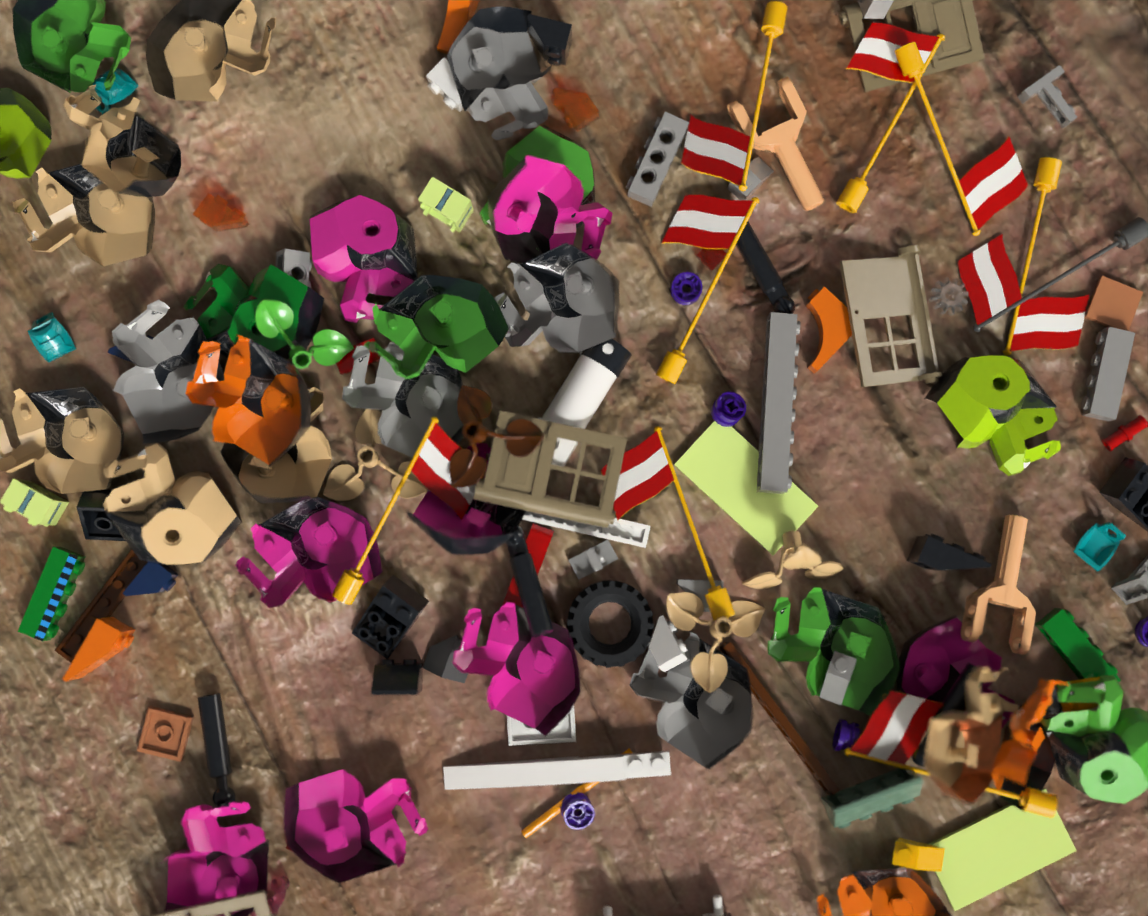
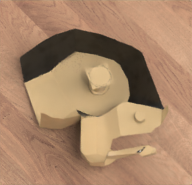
M181 0L158 23L147 39L146 59L154 91L173 100L218 102L226 86V64L254 76L266 71L270 64V53L268 50L271 31L276 28L277 18H270L266 22L261 51L256 53L251 49V38L257 14L251 0Z
M315 387L308 389L311 403L310 423L323 411L324 392ZM312 426L269 469H267L269 467L268 464L235 444L224 443L221 450L225 463L239 483L260 503H285L316 498L332 461L329 441L323 432Z

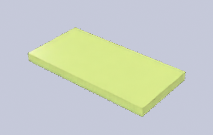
M714 421L674 466L774 556L784 545L782 535L789 531H796L815 511L818 505L793 482L791 488L784 494L757 492L759 451L733 427H724Z
M1012 804L993 811L929 843V845L945 848L942 871L934 872L954 911L1077 851L1057 810L1054 817L1049 818L1027 811L1024 812Z

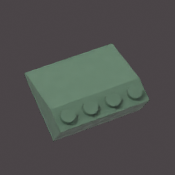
M898 768L842 789L835 795L829 794L821 797L830 824L834 828L842 829L850 826L851 821L857 819L863 821L871 818L872 813L890 811L894 808L893 805L913 802L915 800L914 797L920 796L923 780L920 775L913 771Z

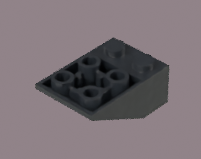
M1125 457L1099 493L1112 506L1148 532V465L1144 462Z
M935 534L917 536L907 559L908 562L926 570L986 568L992 565L985 561V556L974 552L973 554L964 552V547L952 543V545L943 543L944 538Z
M392 575L381 587L352 634L383 657L389 659L425 609L429 600Z

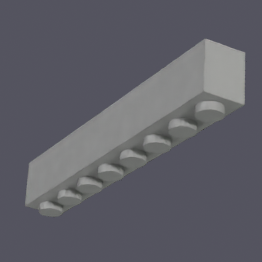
M770 312L767 316L757 492L784 494L788 492L792 485L789 466L791 467L793 464V453H790V444L794 442V431H791V422L795 421L796 415L795 409H792V404L797 395V388L793 387L794 378H797L798 374L795 356H798L799 343H796V334L799 335L800 321H797V314Z

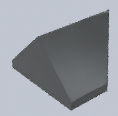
M458 635L430 646L422 668L441 678L465 683L468 673H461L452 664L454 651H457L462 644Z

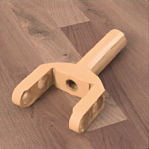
M784 77L778 80L779 95L791 119L762 132L760 136L755 132L753 148L776 153L804 211H809L821 205L824 199L796 145V140L807 111L790 78ZM736 100L727 104L728 113L737 131L750 136L752 123L743 105Z
M1005 515L994 581L986 587L978 588L967 596L961 626V638L972 643L976 642L983 632L988 603L1014 609L1009 644L1011 651L1019 655L1027 654L1030 649L1036 611L1030 600L1017 588L1028 519L1023 516Z

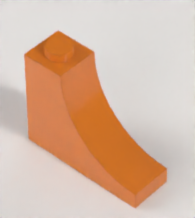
M448 0L446 18L437 45V51L448 54L451 45L466 23L474 16L480 0Z
M825 286L821 291L816 288L808 297L810 302L806 305L813 314L819 329L817 354L808 367L813 374L852 336L848 308Z

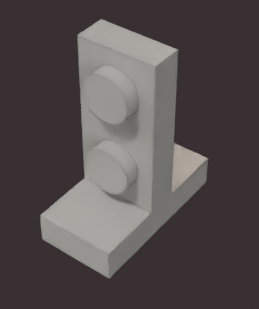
M1059 65L1026 88L1018 96V99L1023 104L1037 94L1063 129L1074 121L1077 116L1075 115L1074 108L1063 99L1059 88L1052 84L1065 72Z
M607 539L569 559V562L579 580L618 560V557Z
M1148 555L1127 579L1116 582L1111 588L1126 605L1148 598Z

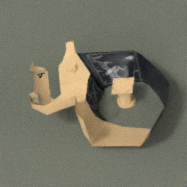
M96 85L89 86L86 92L77 97L70 95L66 98L64 107L69 119L79 126L90 130L81 164L84 168L114 192L140 197L163 196L172 187L181 168L180 148L176 143L136 114L140 100L133 97L127 106L112 108L96 119L88 115L101 104V99L95 91Z
M81 164L52 172H47L43 168L36 171L39 177L38 195L53 222L49 229L43 227L29 201L25 200V198L15 202L12 201L14 211L20 214L30 234L27 241L34 251L53 252L74 237L78 249L84 255L104 267L145 256L152 249L155 226L153 197L116 193Z
M84 387L26 393L21 389L13 391L16 399L12 415L21 444L16 449L11 447L2 418H0V471L13 473L34 462L35 473L39 481L46 488L60 494L104 490L111 486L113 478H106L103 470L104 466L114 459L120 461L124 444V432L112 414L90 391Z
M159 443L146 445L145 449L139 454L120 461L114 459L104 466L103 472L106 478H114L140 468L145 470V478L112 490L103 503L106 514L139 560L172 565L203 563L229 540L242 522L212 480L209 472H189L175 480L168 450Z

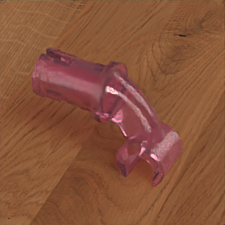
M286 876L280 877L281 887L278 886L277 879L271 881V889L275 894L273 897H269L268 904L273 915L278 914V910L284 902L286 890L289 887V880ZM255 911L251 913V916H256Z

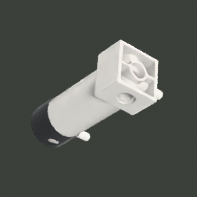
M614 339L581 351L580 357L542 418L539 417L538 419L585 429L632 354ZM557 438L552 464L564 467L578 442Z

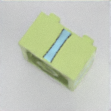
M434 177L430 179L418 198L421 205L420 208L424 211L423 215L427 216L430 214L450 226V231L453 233L455 230L459 233L461 232L474 211L469 198Z
M14 478L0 501L1 504L5 505L4 510L10 513L14 510L28 518V523L33 526L39 524L46 527L49 525L56 526L69 504L65 499L32 481Z

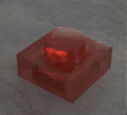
M703 248L696 257L712 272L723 261L726 252L723 249Z

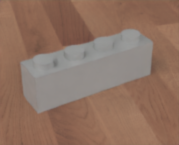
M1107 327L1098 332L1095 344H1097L1096 353L1091 358L1092 372L1086 381L1088 390L1081 403L1083 416L1104 421L1117 419L1135 336L1134 332L1113 327Z

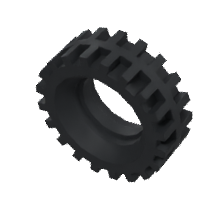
M609 580L593 583L582 590L573 601L567 619L568 631L575 650L585 660L590 661L596 666L600 665L606 668L625 666V664L635 661L641 653H644L652 639L654 623L652 610L647 600L638 590L626 583ZM606 602H613L623 606L628 611L631 619V628L627 637L615 644H604L596 640L589 628V618L593 610Z

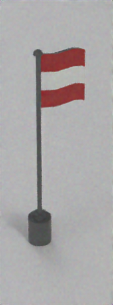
M1141 217L1134 219L1114 232V242L1023 298L1017 275L1005 251L1003 234L958 260L957 265L960 280L972 305L976 323L973 326V330L980 332L982 327L1115 246L1128 250L1148 237V223Z

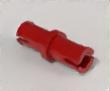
M1139 415L1125 426H1119L1118 430L1103 439L1102 443L1111 452L1125 441H1131L1134 435L1148 427V422L1142 415Z

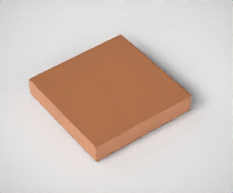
M1100 276L1084 318L1106 327L1129 331L1143 292L1105 276Z
M149 706L137 751L179 762L183 761L194 716Z

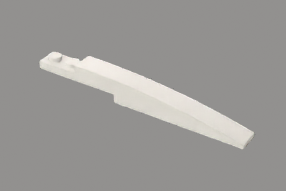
M526 511L522 520L643 548H646L651 527L623 519L617 521V518H615L613 525L609 524L608 528L530 511Z
M669 751L591 757L574 756L443 767L445 790L590 783L671 775Z

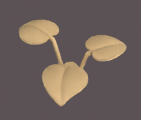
M366 409L357 423L355 430L356 439L361 445H367L358 451L357 458L360 461L358 463V472L356 473L355 468L347 464L335 467L328 477L323 492L324 496L336 501H349L357 498L364 489V482L359 478L362 474L363 466L372 468L376 465H380L396 475L391 482L395 493L410 461L401 463L397 472L379 460V455L373 448L375 443L381 444V439L378 435V422L382 414L381 411ZM410 472L398 496L410 499L426 493L428 489Z
M789 531L782 535L784 548L781 549L778 571L776 573L764 572L742 581V584L754 589L776 587L782 583L780 576L782 575L783 567L787 569L808 568L809 570L805 571V576L814 580L833 577L840 573L844 567L842 564L834 561L822 562L821 557L815 551L802 544L800 532Z
M690 592L669 594L666 599V610L670 621L675 627L683 631H690L694 628L696 622L709 625L711 635L716 638V641L709 650V654L706 652L698 653L692 659L690 665L691 674L695 681L706 692L711 693L722 684L728 670L725 657L721 654L713 655L714 650L722 642V638L731 633L742 638L754 634L759 627L765 608L750 601L732 602L735 611L734 616L720 618L716 621L701 620L699 617L704 612V606L697 595Z

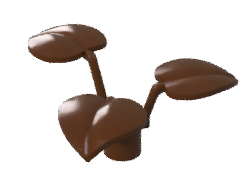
M462 385L458 396L457 410L460 421L465 424L463 434L466 438L470 439L469 445L472 446L473 452L469 449H461L453 455L449 468L450 486L453 488L469 487L477 483L484 476L486 460L477 456L478 449L476 443L483 442L487 436L506 439V448L510 454L515 457H526L533 453L542 442L544 436L542 430L536 424L526 419H517L510 422L507 426L508 435L487 430L481 424L482 419L488 417L491 413V397L482 390Z

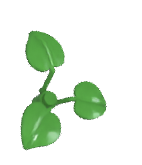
M268 299L262 300L257 306L255 322L258 330L267 338H274L280 332L291 347L289 358L292 362L290 363L299 369L308 367L312 356L317 363L323 366L336 364L354 349L351 342L343 334L332 329H322L316 332L312 338L314 346L309 347L308 351L302 346H295L284 332L285 329L291 327L294 320L291 308L284 302Z

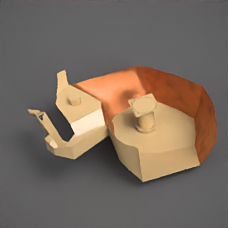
M989 667L975 668L964 683L967 712L951 711L930 721L924 768L933 782L944 793L965 803L973 804L985 792L993 780L991 770L1000 748L1003 712L1019 711L1018 705L1005 701L997 693L980 694L979 682H996V679L1003 670H1009L1006 668H1000L999 671L992 672L989 671Z

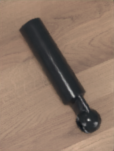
M747 221L736 246L761 290L767 295L774 312L793 314L795 303L788 295L782 284V279L749 221Z
M514 525L507 526L503 534L507 535L510 528L513 529ZM518 526L515 533L505 543L511 558L509 561L532 637L548 634L554 631L532 555L529 553L526 545L525 532Z
M969 662L966 664L942 703L944 705L932 719L951 711H966L964 683L975 668H977L975 665ZM930 724L926 730V736L911 756L912 761L920 767L925 765Z
M221 693L197 698L209 777L216 779L217 789L213 793L212 800L217 807H226L235 801V792L228 786L227 776L232 773Z

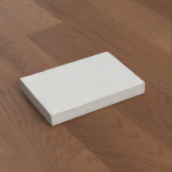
M574 706L567 716L546 737L538 730L507 715L508 746L576 742Z

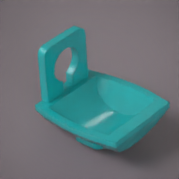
M119 68L114 72L116 78L110 90H105L104 86L110 70L101 74L93 82V85H96L95 91L102 98L105 107L103 108L98 105L95 109L102 114L109 111L111 105L131 95L139 86Z
M53 312L33 321L31 329L28 330L34 346L48 363L76 350L71 336L54 317Z
M1110 522L1101 525L1095 523L1084 533L1073 552L1098 572L1110 561L1120 544V540L1125 539L1126 535ZM1108 529L1114 531L1117 535H1115V534H1113V533L1110 534V533L1108 532Z

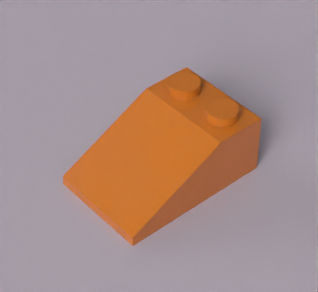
M114 617L98 618L62 680L68 682L83 678L122 650L128 648L134 640L132 635L135 629Z

